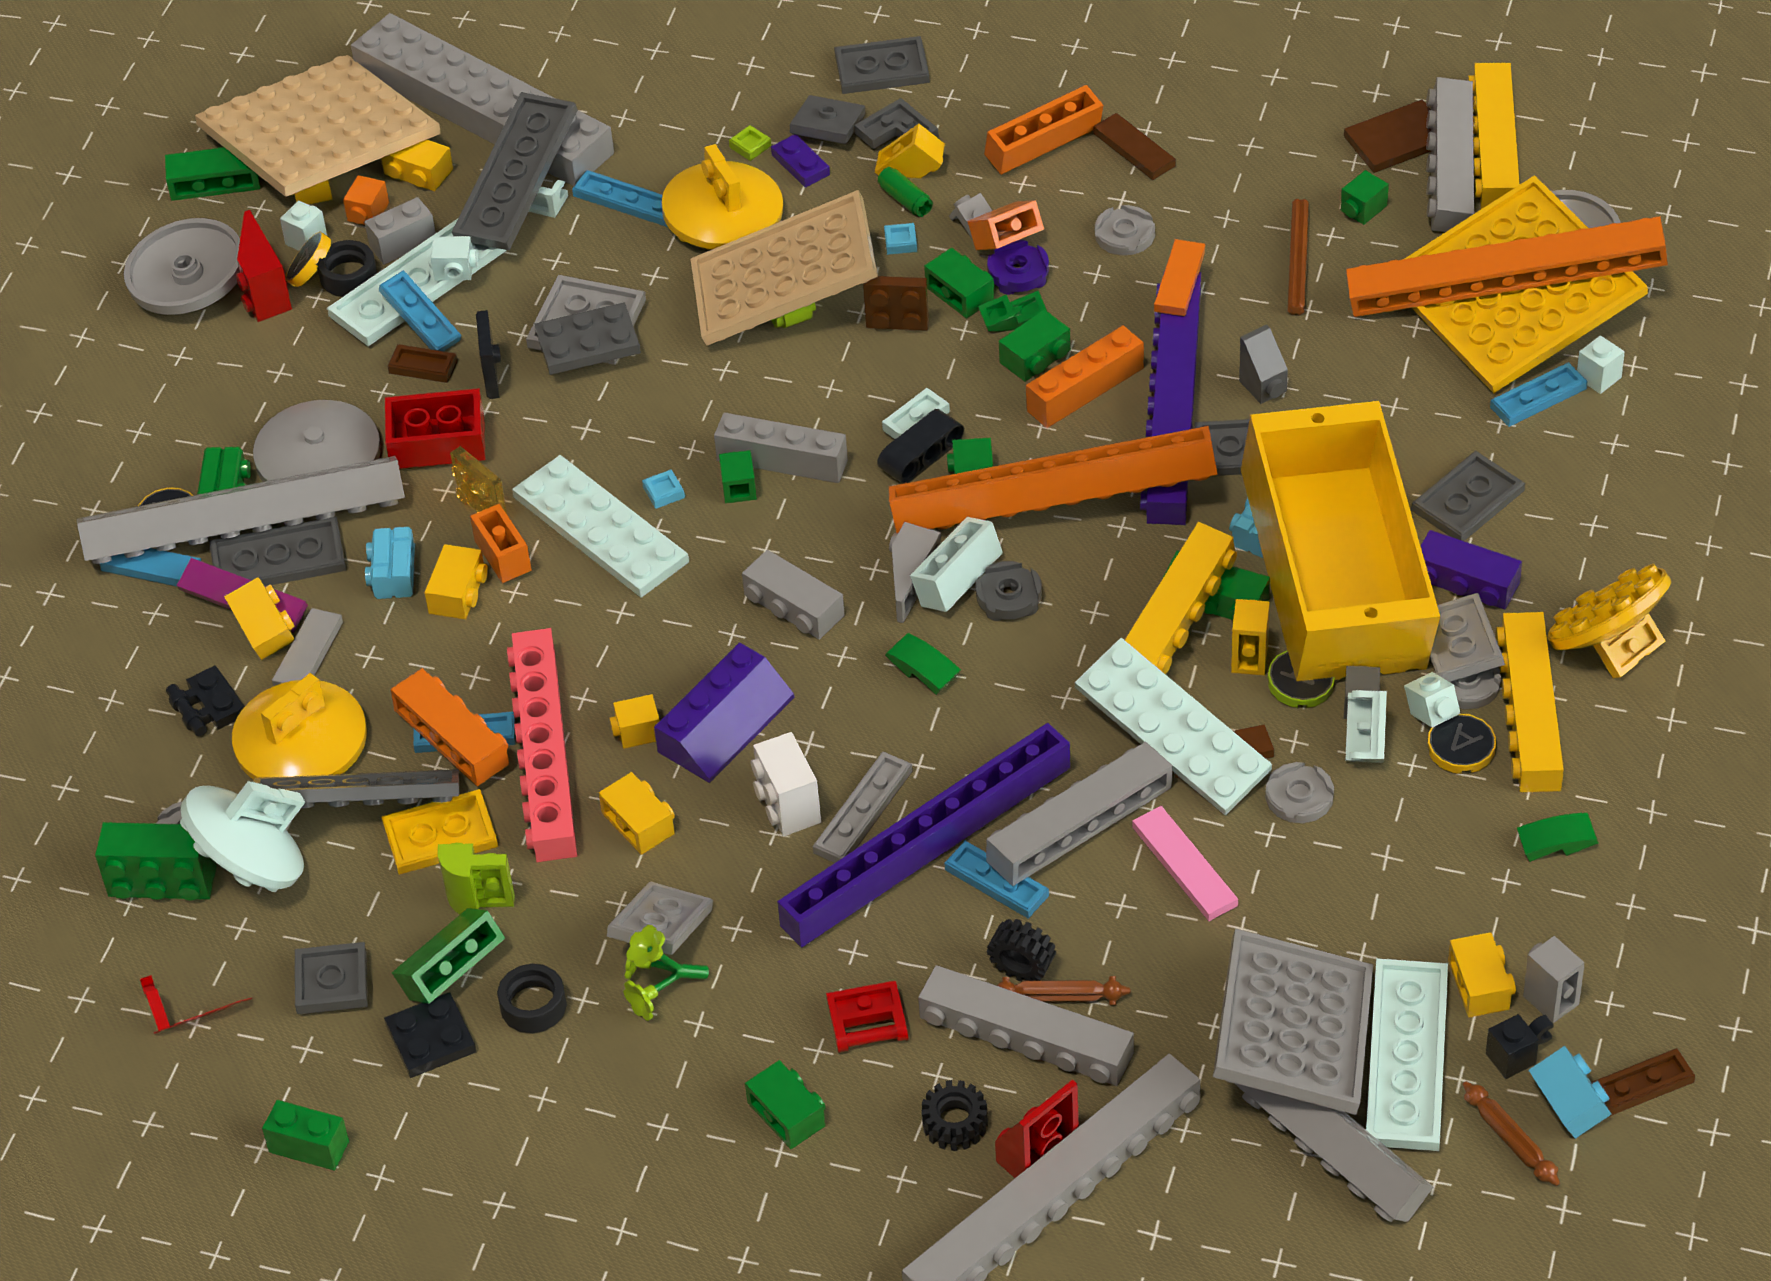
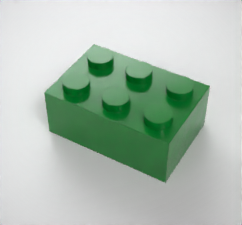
M103 822L95 853L108 897L120 899L130 897L151 898L154 900L162 898L190 901L196 899L210 900L217 866L210 857H204L194 849L193 844L195 841L181 824Z

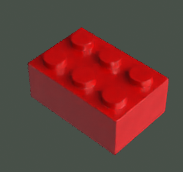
M480 388L385 397V444L388 457L395 456L397 458L399 469L486 460L484 410Z

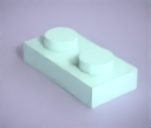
M926 388L883 420L882 429L896 439L934 409H940L948 414L950 412L949 403Z

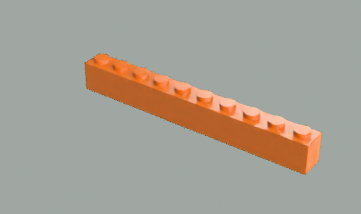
M1659 216L1587 229L1582 228L1558 234H1547L1528 239H1516L1498 244H1486L1480 247L1457 249L1450 252L1422 255L1402 260H1391L1372 265H1361L1346 269L1353 315L1358 317L1666 266L1668 262L1662 222Z
M1209 426L889 486V502L896 533L900 531L904 522L927 529H948L955 524H960L966 517L981 520L997 516L1011 517L1018 512L1028 510L1043 511L1050 506L1060 504L1075 505L1082 500L1092 498L1107 499L1114 494L1124 492L1139 493L1146 488L1155 486L1170 487L1178 482L1192 479L1202 481L1210 476L1218 475Z

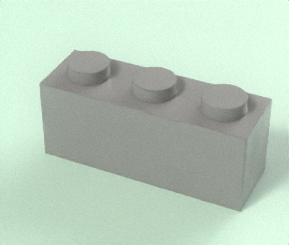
M768 549L742 572L744 595L750 601L763 605L778 618L786 619L796 625L801 632L809 633L819 640L845 616L842 593Z

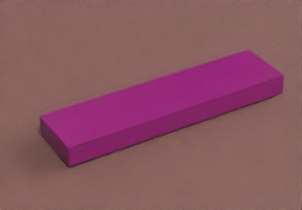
M190 558L177 587L181 591L231 609L224 596L252 580ZM275 590L280 599V602L275 605L279 612L286 610L295 625L290 630L291 633H294L308 604L302 599Z

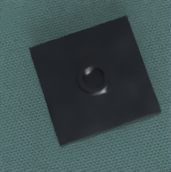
M488 310L477 311L476 322L479 354L486 395L489 399L500 398L496 363H501L499 344L493 343Z

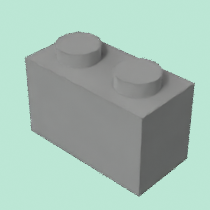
M419 197L364 221L369 247L383 265L402 257L436 234L432 213Z
M1555 936L1543 944H1536L1527 955L1523 997L1543 1015H1546L1552 1023L1556 1022L1579 1005L1585 962Z

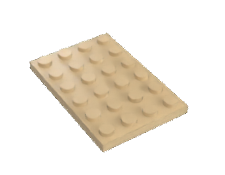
M859 190L690 258L701 337L706 346L723 341L737 333L752 329L757 325L779 318L784 314L809 306L821 299L836 295L841 291L878 277L864 200Z

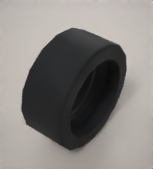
M343 240L331 244L326 257L320 258L317 263L321 285L327 292L335 296L344 297L377 274L373 251L368 245L360 241ZM346 262H357L363 265L358 271L351 274L341 275L330 272L335 266Z
M541 964L521 965L509 971L500 981L497 991L502 1018L509 1027L519 1032L537 1033L546 1031L559 1022L564 1016L567 1006L561 977L555 970ZM529 987H544L552 991L553 998L548 1004L535 1010H521L511 1003V999L516 993Z

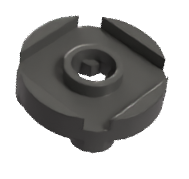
M1002 561L990 565L985 569V574L981 578L978 577L976 581V599L990 620L1017 619L1033 615L1038 610V604L1042 597V584L1038 573L1032 568L1030 572L1028 569L1022 568V563ZM1011 587V590L1015 592L1004 593V588Z

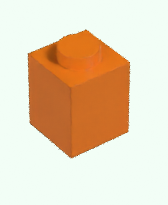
M359 175L356 177L343 199L347 221L365 225L364 221L385 211L389 204L385 181Z

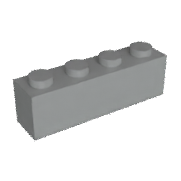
M723 413L714 434L716 457L719 462V454L751 450L753 468L839 483L848 461L846 434Z

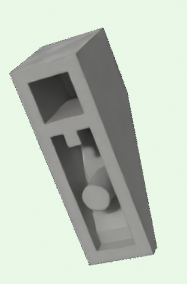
M904 522L898 533L893 534L889 544V551L892 552L897 622L904 623L918 598L910 575L941 544V532Z

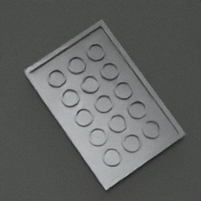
M1235 928L1231 941L1213 1077L1356 1115L1361 1099L1373 964Z

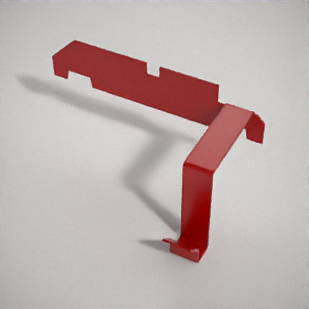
M152 975L140 979L145 997H147L158 1031L154 1032V1034L252 999L251 997L170 1026Z

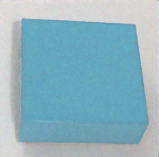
M914 223L884 226L887 255L917 252Z
M672 469L642 480L643 488L655 509L685 498L684 490Z

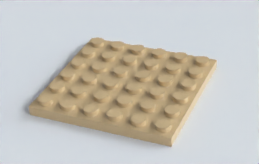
M348 55L338 56L331 62L320 66H313L308 71L295 76L285 77L280 82L270 86H262L257 91L244 96L234 97L229 102L219 106H211L206 111L195 115L198 127L285 197L441 134L438 122Z

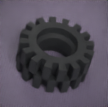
M1007 919L1005 922L1002 921L987 946L986 952L990 956L989 960L991 963H998L996 968L999 971L1003 969L1007 971L1005 975L1010 978L1012 975H1015L1016 980L1021 982L1024 978L1026 981H1040L1056 955V950H1054L1055 944L1049 942L1051 938L1048 935H1041L1043 930L1039 927L1035 930L1031 928L1032 924L1029 922L1022 925L1019 919H1015L1014 922L1011 919Z
M952 1080L946 1081L945 1088H942L940 1083L935 1085V1093L931 1090L926 1093V1100L923 1099L921 1110L923 1130L926 1136L929 1135V1141L932 1144L938 1141L939 1148L944 1150L946 1145L950 1144L951 1151H957V1145L962 1144L964 1150L970 1148V1140L976 1145L980 1141L979 1135L984 1137L986 1126H988L987 1103L984 1100L983 1093L980 1090L976 1092V1086L971 1083L968 1088H965V1081L958 1080L957 1086H952ZM958 1108L967 1111L969 1115L965 1120L953 1123L943 1120L941 1114L948 1109Z

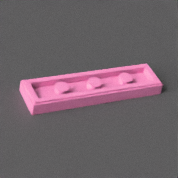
M1162 806L1132 820V828L1208 921L1238 906V898Z

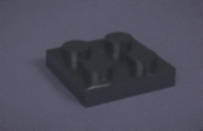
M450 992L438 996L430 1004L420 1003L384 1017L385 1025L410 1078L477 1052L475 1043Z

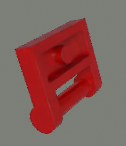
M896 980L826 993L838 1053L849 1051L848 1047L896 1038L898 1042L908 1040V1031ZM893 1019L894 1025L867 1030L845 1032L847 1027Z

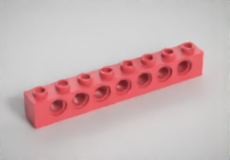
M547 628L512 633L513 647H507L509 667H515V672L509 673L511 691L518 692V697L512 698L514 718L520 717L521 723L514 724L517 744L523 743V749L517 750L519 769H525L526 775L520 776L522 796L528 795L529 802H522L525 823L531 822V828L525 829L527 849H534L536 862L577 857L552 630Z

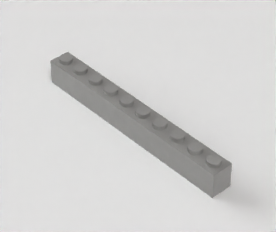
M395 456L77 518V526L85 561L92 560L93 564H100L111 561V556L124 553L125 558L140 556L144 554L143 549L156 547L157 551H166L176 548L175 543L188 541L189 545L207 542L209 536L219 534L222 539L232 538L240 535L239 530L252 528L253 532H262L272 529L271 524L284 522L285 526H292L303 523V518L316 515L317 520L334 517L335 511L347 509L348 513H357L367 510L366 505L379 503L380 507L398 504V499L405 498L398 460Z
M1169 1053L902 1270L903 1281H984L987 1274L994 1268L1009 1262L1015 1251L1022 1245L1033 1242L1040 1235L1042 1229L1050 1222L1060 1220L1066 1214L1068 1208L1078 1199L1088 1197L1100 1181L1105 1177L1110 1178L1115 1175L1122 1163L1132 1155H1139L1146 1148L1148 1142L1156 1135L1166 1133L1174 1121L1184 1112L1189 1113L1194 1110L1200 1101V1079Z

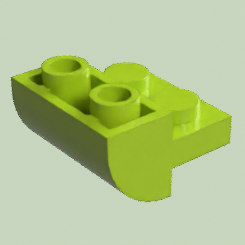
M473 843L438 844V859L449 905L455 912L461 914L467 908L514 907L515 894L507 854L486 853L475 855Z

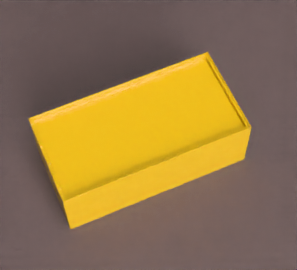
M1372 401L1251 414L1241 473L1296 681L1335 677V680H1340L1346 677V666L1380 667V673L1382 674L1406 672L1410 669L1426 670L1440 620V613L1380 402Z

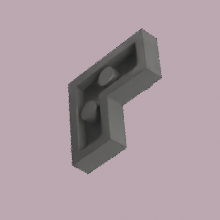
M902 98L854 125L855 134L873 149L895 136H902L917 124L922 125L937 138L939 137L938 128Z

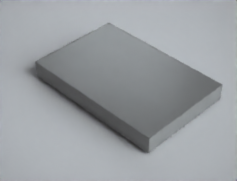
M1478 593L1437 605L1440 620L1430 655V660L1437 675L1451 682L1505 665L1501 650Z
M650 881L608 925L607 937L630 943V938L635 932H641L646 925H653L657 931L665 935V942L661 947L663 953L672 955L712 911L713 900Z

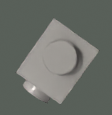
M981 193L972 198L966 195L953 204L955 209L949 217L952 221L958 218L972 238L967 221L991 212L992 209Z

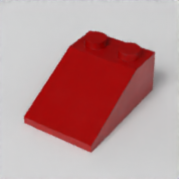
M250 210L244 211L237 257L240 272L236 274V279L240 289L245 292L244 295H241V300L246 312L252 311L257 322H261L290 311L292 307L283 266Z
M1073 1079L1040 1106H1034L1029 1109L1020 1122L1012 1128L1004 1129L995 1141L996 1162L1014 1178L1018 1177L1079 1127L1078 1084Z

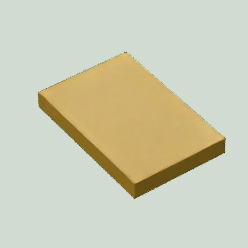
M480 789L460 794L459 796H453L452 801L431 802L381 816L399 875L439 864L438 844L473 843L475 853L498 847L497 838Z

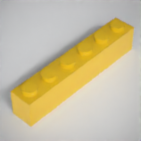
M1474 63V75H1468V81H1473V114H1475L1473 116V134H1476V137H1473V155H1477V158H1473L1474 176H1479V179H1475L1474 196L1475 198H1480L1481 209L1520 185L1511 63Z
M1198 521L1127 635L1125 641L1164 674L1168 672L1171 666L1172 655L1176 649H1181L1188 638V630L1193 621L1198 622L1202 617L1205 602L1209 595L1214 596L1218 591L1221 576L1225 569L1230 570L1234 565L1237 557L1234 538Z
M1544 612L1503 613L1502 627H1496V640L1499 647L1503 648L1502 656L1505 665L1499 667L1500 673L1506 674V678L1502 679L1503 699H1509V705H1505L1506 725H1512V731L1508 732L1509 752H1515V758L1511 759L1512 779H1518L1520 792L1561 791L1564 769Z

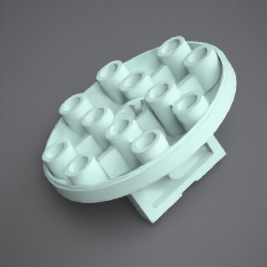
M248 781L239 794L220 787L199 786L192 789L184 798L181 804L182 819L180 824L195 841L193 844L194 849L200 855L210 857L221 867L232 873L240 884L247 887L254 884L264 887L271 892H277L278 889L292 886L303 872L304 861L301 851L286 830V827L305 804L300 793L280 788L274 789L267 785Z

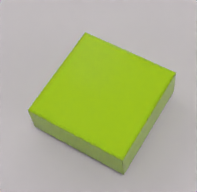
M751 125L729 140V147L749 161H752L772 146L771 138Z

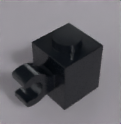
M1517 1014L1488 1029L1486 1055L1503 1077L1508 1079L1536 1065L1538 1045L1552 1039V1035L1548 1030L1552 1029L1554 1025L1546 1015H1542L1533 1020L1528 1026L1522 1017Z

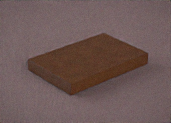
M1422 99L1344 129V137L1373 173L1431 152L1426 150L1428 133L1431 132V129L1426 128L1428 111L1431 109L1426 106Z

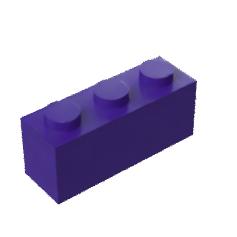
M1429 530L1421 544L1431 585L1451 591L1457 595L1469 596L1478 593L1481 602L1504 610L1507 608L1520 584L1521 560Z

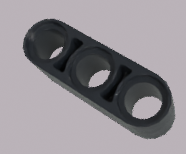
M934 409L887 445L880 453L877 465L902 484L909 483L953 448L952 440L962 439L965 430L964 425L940 409Z

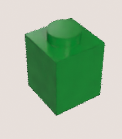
M1364 170L1341 189L1340 211L1365 225L1388 206L1389 184Z
M751 450L719 454L725 504L757 500Z

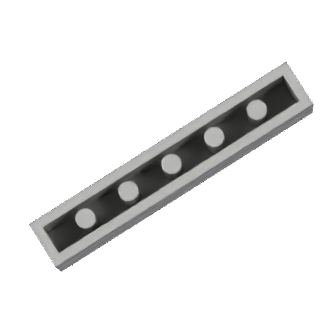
M1437 77L1434 89H1428L1426 106L1431 107L1426 121V128L1431 129L1426 143V150L1431 151V154L1428 155L1426 172L1431 173L1426 189V194L1431 195V199L1428 200L1426 216L1431 217V230L1447 232L1474 214L1473 81Z
M1146 741L1134 749L1127 750L1121 757L1108 765L1101 766L1095 773L1082 781H1076L1056 797H1050L1043 805L1029 813L1022 814L1007 827L993 832L987 838L986 862L1012 886L1016 885L1171 789L1173 765Z
M937 965L934 967L918 997L920 1018L932 1025H942L956 1030L966 1037H976L988 1041L998 1048H1008L1020 1052L1030 1059L1046 1061L1057 1065L1064 1071H1074L1089 1076L1099 1083H1109L1118 1086L1134 1054L1133 1032Z
M1235 1083L1244 1091L1242 1098L1256 1109L1264 1108L1270 1114L1268 1120L1282 1131L1288 1129L1297 1136L1294 1142L1300 1148L1310 1154L1313 1151L1323 1159L1320 1164L1327 1171L1335 1176L1341 1174L1350 1181L1347 1187L1357 1196L1363 1199L1368 1197L1377 1204L1374 1210L1384 1219L1390 1222L1394 1219L1408 1222L1433 1189V1186L1345 1112Z

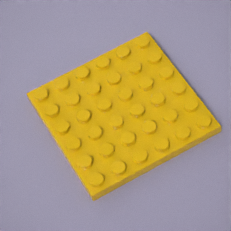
M1534 175L1404 259L1450 252L1457 249L1480 247L1486 244L1510 242L1516 239L1558 234L1582 228L1587 229L1588 227ZM1633 271L1412 307V309L1493 393H1496L1647 295L1648 287Z

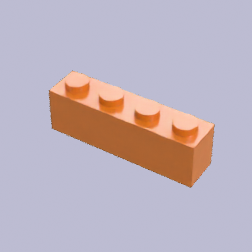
M1088 85L1080 87L988 131L984 155L1002 175L1093 131L1094 126L1101 122L1104 105Z
M1122 325L1026 384L1027 412L1044 427L1049 428L1144 369V342Z
M422 668L391 688L394 711L476 786H479L509 765L507 755L509 747L505 738L500 733L491 731L479 714L470 712L458 695L453 696L449 693L437 676L432 677Z

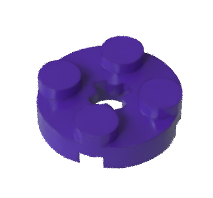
M1017 240L994 249L995 253L991 257L989 255L987 259V271L992 276L994 284L999 287V291L1003 294L1010 295L1015 292L1041 288L1047 282L1049 258L1046 251L1039 245L1035 248L1029 246L1028 241ZM1014 264H1019L1021 268H1015Z

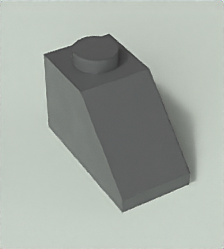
M1266 324L1241 336L1239 381L1260 404L1272 398H1277L1286 392L1288 369L1270 327Z

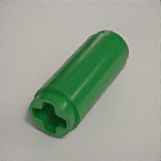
M887 167L879 174L877 182L881 188L913 215L923 217L930 212L933 201L929 195L897 169Z

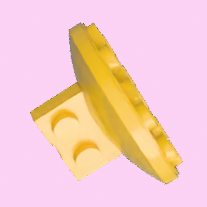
M716 144L704 147V160L701 164L689 167L677 174L668 183L662 196V215L669 229L678 236L679 240L706 249H715L780 222L783 213L782 193L776 182L765 172L753 166L726 161Z
M1655 564L1647 565L1638 572L1635 568L1628 569L1617 577L1618 581L1602 588L1596 593L1594 590L1584 592L1576 598L1578 603L1573 608L1568 607L1558 612L1553 617L1556 623L1551 627L1547 635L1552 647L1556 650H1567L1593 645L1613 679L1622 677L1637 665L1641 658L1648 656L1665 642L1649 612L1663 597L1671 584V579L1664 569L1657 568Z
M309 673L302 680L289 681L266 689L248 702L234 723L232 746L239 766L253 780L254 778L343 774L358 760L362 753L367 737V725L360 704L348 691L335 684L320 681L313 674Z

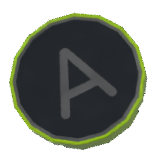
M1287 650L1277 655L1270 663L1267 679L1269 690L1278 701L1291 707L1298 708V705H1307V708H1310L1328 699L1333 691L1335 677L1296 681Z

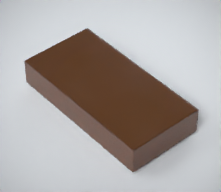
M397 344L387 367L389 374L448 383L457 363L456 353Z

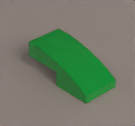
M1039 290L1011 302L1006 294L978 306L988 331L1015 330L1044 309L1047 311Z
M907 633L885 654L908 678L914 674L936 695L961 671L955 663L936 648L910 633Z
M1588 813L1553 816L1517 827L1525 855L1529 862L1561 849L1568 856L1599 843Z

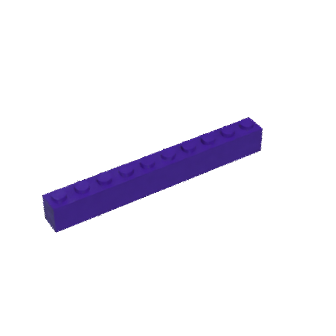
M1201 272L1198 274L1185 316L1155 312L1154 323L1160 324V328H1153V347H1158V351L1152 350L1151 369H1155L1156 373H1150L1149 392H1155V395L1148 396V415L1153 416V420L1146 421V438L1192 429L1201 299ZM1157 283L1156 297L1161 283ZM1189 480L1178 482L1170 487H1150L1147 491L1141 492L1140 510H1147V524L1186 525Z
M1049 723L1038 728L778 900L780 927L802 948L1070 769V742Z

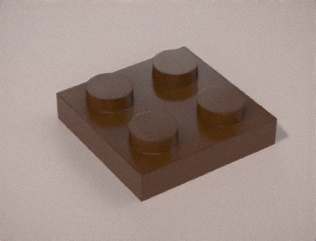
M878 276L863 283L866 328L928 331L927 278Z

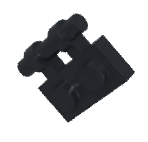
M216 665L186 679L189 690H180L177 684H171L166 688L169 703L175 711H179L182 714V722L188 730H193L196 736L204 735L207 732L205 725L210 722L215 725L217 730L235 722L241 710L245 707ZM199 703L202 709H193L192 706Z

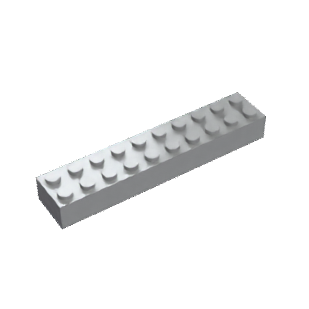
M391 13L351 44L353 60L400 95L493 144L496 143L521 92L554 98ZM578 110L548 173L575 186L586 170L594 172L614 154L611 127Z

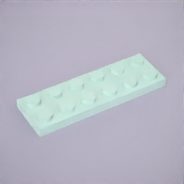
M458 219L327 307L329 317L364 344L370 346L405 321L379 292L380 284L404 270L433 302L464 281L434 280L431 264L433 238L453 236L452 230ZM472 243V249H477L478 266L473 267L472 274L507 250Z
M561 455L512 489L513 497L640 598L689 563L687 552Z
M1120 638L1075 681V688L1140 744L1146 741L1173 765V772L1225 816L1272 770V764L1123 638Z
M1376 958L1366 1130L1386 1147L1439 1151L1448 963Z

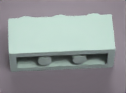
M966 517L910 575L921 607L947 612L977 581L978 577L985 572V569L1000 557L1003 551L991 521Z

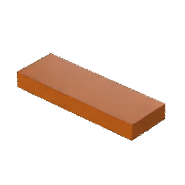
M1175 239L1154 303V312L1178 316L1186 315L1204 258L1206 244Z

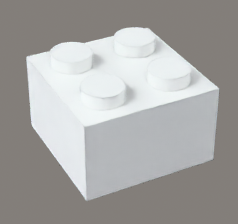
M789 732L753 745L755 759L751 760V767L757 781L753 782V786L759 801L765 800L767 804L765 808L771 825L777 824L784 837L820 824L821 815L817 780L793 733Z

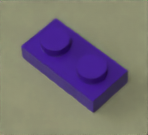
M795 134L771 146L772 156L805 188L830 175L829 165Z

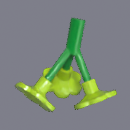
M646 925L641 932H635L630 938V948L626 953L627 961L625 965V979L629 980L624 983L626 989L623 991L634 1013L637 1016H642L646 1021L653 1018L652 1011H654V1006L651 1000L658 996L659 991L679 978L707 979L709 975L707 965L679 964L663 954L661 947L665 942V935L657 931L653 925ZM651 967L672 972L670 976L655 986L650 984L644 989L639 984L636 985L630 980L637 968L651 969Z

